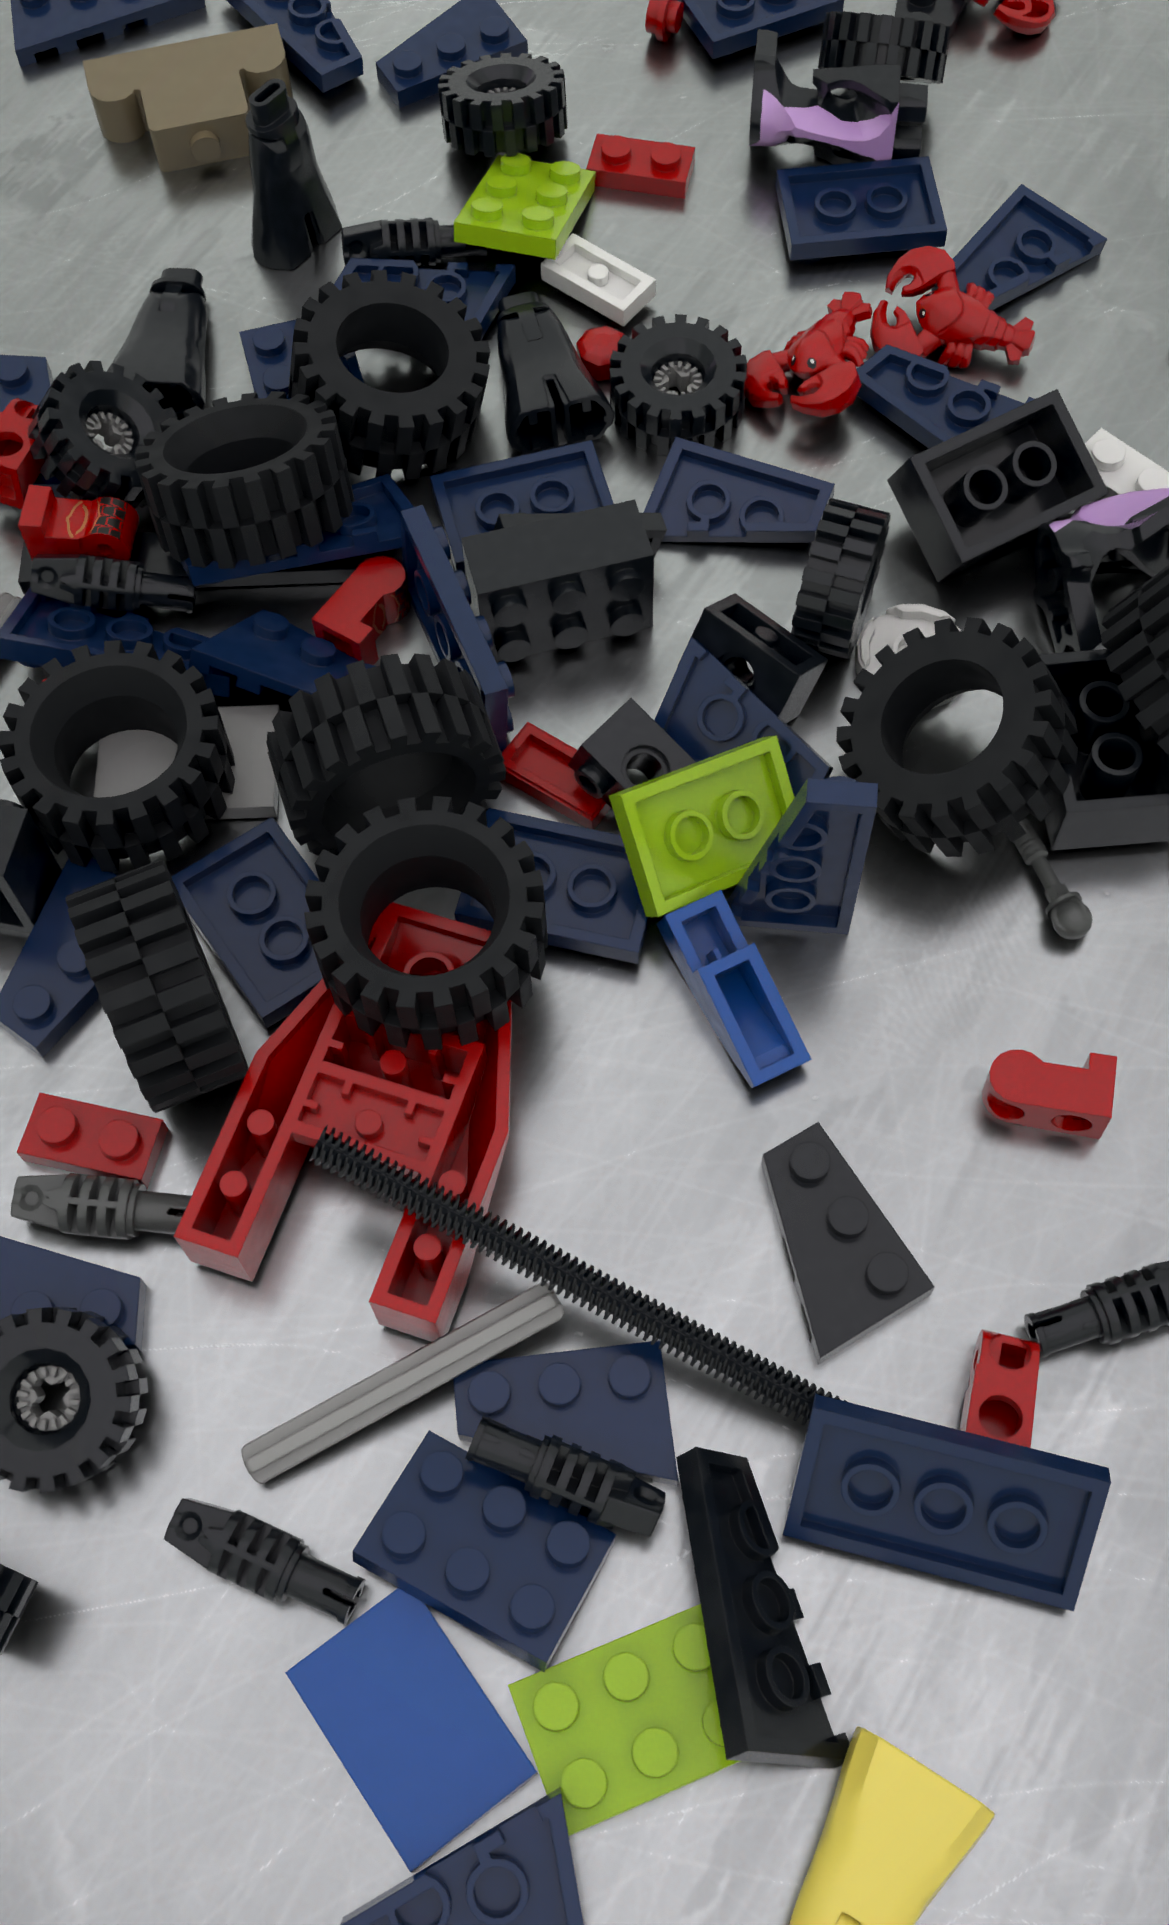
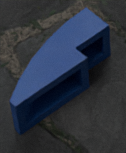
M722 890L664 915L656 925L675 963L714 1032L751 1088L812 1060L755 943L748 945Z

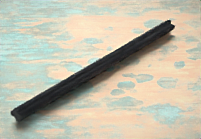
M326 1126L314 1147L309 1160L312 1161L314 1159V1165L317 1166L322 1163L323 1170L331 1168L330 1173L338 1172V1178L346 1176V1182L354 1180L353 1186L361 1184V1190L369 1188L368 1194L372 1195L376 1192V1198L378 1199L384 1196L385 1203L393 1201V1207L401 1205L400 1211L408 1209V1215H412L415 1212V1219L417 1220L423 1216V1223L425 1224L431 1220L432 1228L439 1224L440 1232L447 1228V1236H451L454 1233L455 1240H459L462 1237V1244L464 1245L470 1241V1248L472 1249L478 1245L479 1253L486 1249V1257L494 1253V1261L502 1257L501 1265L503 1266L510 1261L509 1269L511 1270L518 1264V1274L522 1273L526 1268V1278L530 1277L534 1272L533 1282L538 1281L542 1277L540 1285L544 1286L550 1281L548 1288L550 1291L558 1285L556 1294L559 1295L565 1289L564 1298L567 1299L573 1293V1303L577 1302L579 1298H581L580 1307L589 1302L588 1311L597 1306L595 1314L597 1316L605 1310L603 1319H608L612 1314V1324L616 1323L620 1318V1328L629 1323L627 1332L630 1333L634 1327H637L636 1337L642 1331L645 1332L644 1341L652 1335L651 1345H654L659 1339V1349H662L667 1343L668 1349L666 1353L669 1354L673 1348H676L674 1357L677 1358L681 1352H684L683 1362L691 1356L692 1361L690 1365L693 1366L699 1360L698 1370L708 1365L706 1374L709 1375L715 1369L714 1378L717 1379L723 1373V1383L729 1377L732 1378L730 1387H733L737 1381L740 1382L738 1391L740 1392L744 1386H747L748 1389L745 1394L747 1396L755 1390L756 1393L753 1399L756 1400L761 1394L764 1395L762 1404H765L769 1398L772 1399L769 1408L772 1409L776 1403H779L780 1405L777 1410L779 1413L784 1407H787L786 1417L793 1411L796 1412L793 1418L794 1421L801 1415L804 1416L801 1425H804L810 1418L815 1394L833 1398L832 1393L829 1391L825 1395L822 1387L817 1391L814 1383L809 1386L807 1379L801 1382L799 1375L793 1378L792 1371L788 1370L785 1374L784 1367L780 1366L777 1369L775 1362L769 1365L767 1358L761 1361L760 1354L757 1353L753 1357L752 1350L749 1349L745 1352L743 1345L737 1348L734 1340L729 1344L728 1337L725 1336L721 1340L720 1333L717 1332L714 1336L711 1328L706 1332L703 1324L697 1327L696 1320L689 1323L687 1315L683 1319L679 1311L674 1315L672 1307L665 1310L664 1303L657 1306V1299L654 1298L650 1302L649 1295L647 1294L642 1298L640 1290L635 1294L633 1293L634 1289L632 1286L628 1290L625 1289V1282L618 1285V1279L614 1278L611 1281L610 1274L607 1273L602 1277V1270L600 1269L594 1273L593 1265L587 1269L585 1261L578 1265V1257L575 1256L570 1261L571 1256L568 1252L562 1257L563 1251L561 1248L554 1253L555 1245L551 1244L546 1249V1240H543L538 1245L539 1237L535 1236L530 1241L531 1232L528 1231L522 1237L523 1228L520 1227L514 1233V1223L506 1229L507 1220L504 1219L499 1224V1215H496L491 1220V1211H488L483 1216L484 1207L481 1206L475 1212L476 1203L473 1202L467 1208V1198L459 1204L460 1195L457 1194L452 1200V1190H449L444 1196V1186L435 1191L437 1182L434 1181L430 1187H427L429 1178L426 1177L420 1183V1173H418L416 1178L412 1179L414 1170L411 1169L405 1175V1165L397 1171L398 1162L396 1160L391 1167L388 1166L390 1157H387L383 1163L380 1162L382 1158L381 1152L376 1158H373L375 1149L372 1148L368 1154H365L367 1145L364 1144L358 1150V1140L350 1146L351 1137L348 1136L345 1142H343V1132H340L338 1137L335 1138L336 1129L334 1127L328 1134L326 1133Z

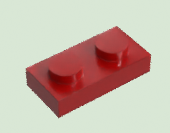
M597 134L586 170L596 171L595 186L685 199L695 164V147L677 145L670 142L626 138L619 135Z
M39 1093L17 1153L25 1162L78 1174L134 1179L144 1184L146 1189H148L168 1132V1127L163 1119Z

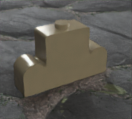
M277 23L82 61L89 94L103 136L112 142L129 143L138 140L146 131H150L159 168L163 172L249 156V131L245 122L246 115L251 110L249 96L267 81L280 79L286 84L288 96L293 98L286 54Z

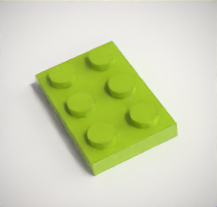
M522 153L507 157L506 154L498 155L455 219L454 242L556 260L595 191L596 171L581 169L578 164L570 161H558L552 164L533 161L528 155Z
M777 735L759 738L609 795L646 917H660L714 892L725 890L739 883L795 798Z
M701 1604L549 1667L545 1672L540 1671L508 1685L546 1794L548 1795L561 1787L569 1837L742 1762L726 1760Z

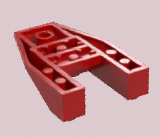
M392 902L382 911L374 923L368 947L380 961L397 971L420 976L437 975L452 971L470 961L486 944L491 931ZM322 978L254 1055L173 1236L189 1260L253 1282L310 1146L315 1147L326 1126V1133L329 1134L334 1127L336 1129L335 1138L338 1137L340 1132H343V1142H345L348 1136L351 1137L350 1146L358 1140V1150L364 1144L367 1145L365 1154H368L372 1148L375 1149L373 1158H376L381 1152L382 1158L380 1162L383 1163L387 1157H390L388 1166L391 1167L396 1160L398 1162L397 1171L405 1165V1175L412 1169L414 1170L412 1179L416 1178L418 1173H420V1183L427 1177L429 1178L427 1187H430L435 1181L437 1182L435 1191L444 1186V1196L449 1190H452V1200L459 1194V1204L467 1198V1208L474 1202L476 1203L475 1212L482 1206L484 1207L483 1216L486 1215L509 1138L512 1001H507L510 1021L497 1031H494L486 1019L477 1023L479 1040L461 1046L459 1035L456 1031L442 1034V1050H425L421 1034L410 1033L407 1048L389 1044L384 1024L380 1025L373 1037L359 1029L353 1011L344 1016L334 1003L330 988H326ZM405 1209L369 1303L380 1325L433 1342L447 1334L469 1277L477 1246L473 1249L470 1248V1241L465 1245L462 1244V1237L459 1240H455L454 1233L451 1236L446 1235L447 1228L440 1232L439 1224L432 1228L431 1220L425 1224L423 1223V1216L417 1220L415 1219V1212L412 1215H408V1209Z

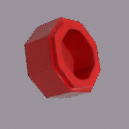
M602 326L586 330L577 341L576 352L595 380L603 381L610 379V358L613 351L618 352V341L624 335L623 332L608 326Z

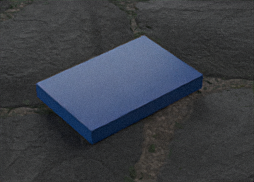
M397 1588L285 1672L407 1868L412 1873L538 1774L425 1603L400 1588Z

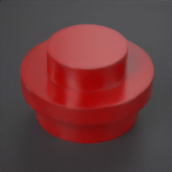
M649 0L645 20L646 32L655 34L656 39L662 42H667L671 33L677 34L684 14L683 2L678 0Z

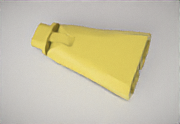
M857 1726L842 1765L835 1794L817 1849L798 1895L789 1925H915L947 1880L986 1832L995 1818L994 1812L982 1802L883 1738L865 1728Z

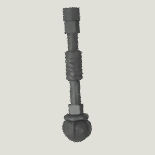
M1023 818L1019 823L1027 834L1015 840L1014 844L1025 864L1033 866L1046 889L1045 896L1049 904L1045 912L1051 918L1053 928L1058 935L1069 940L1082 938L1091 929L1092 914L1089 908L1082 902V897L1078 892H1069L1066 885L1059 882L1046 859L1048 851L1031 821Z

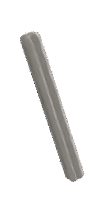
M541 1282L245 1444L241 1449V1454L248 1473L257 1483H265L561 1320L565 1314L554 1289L548 1290V1282L544 1286L540 1285Z

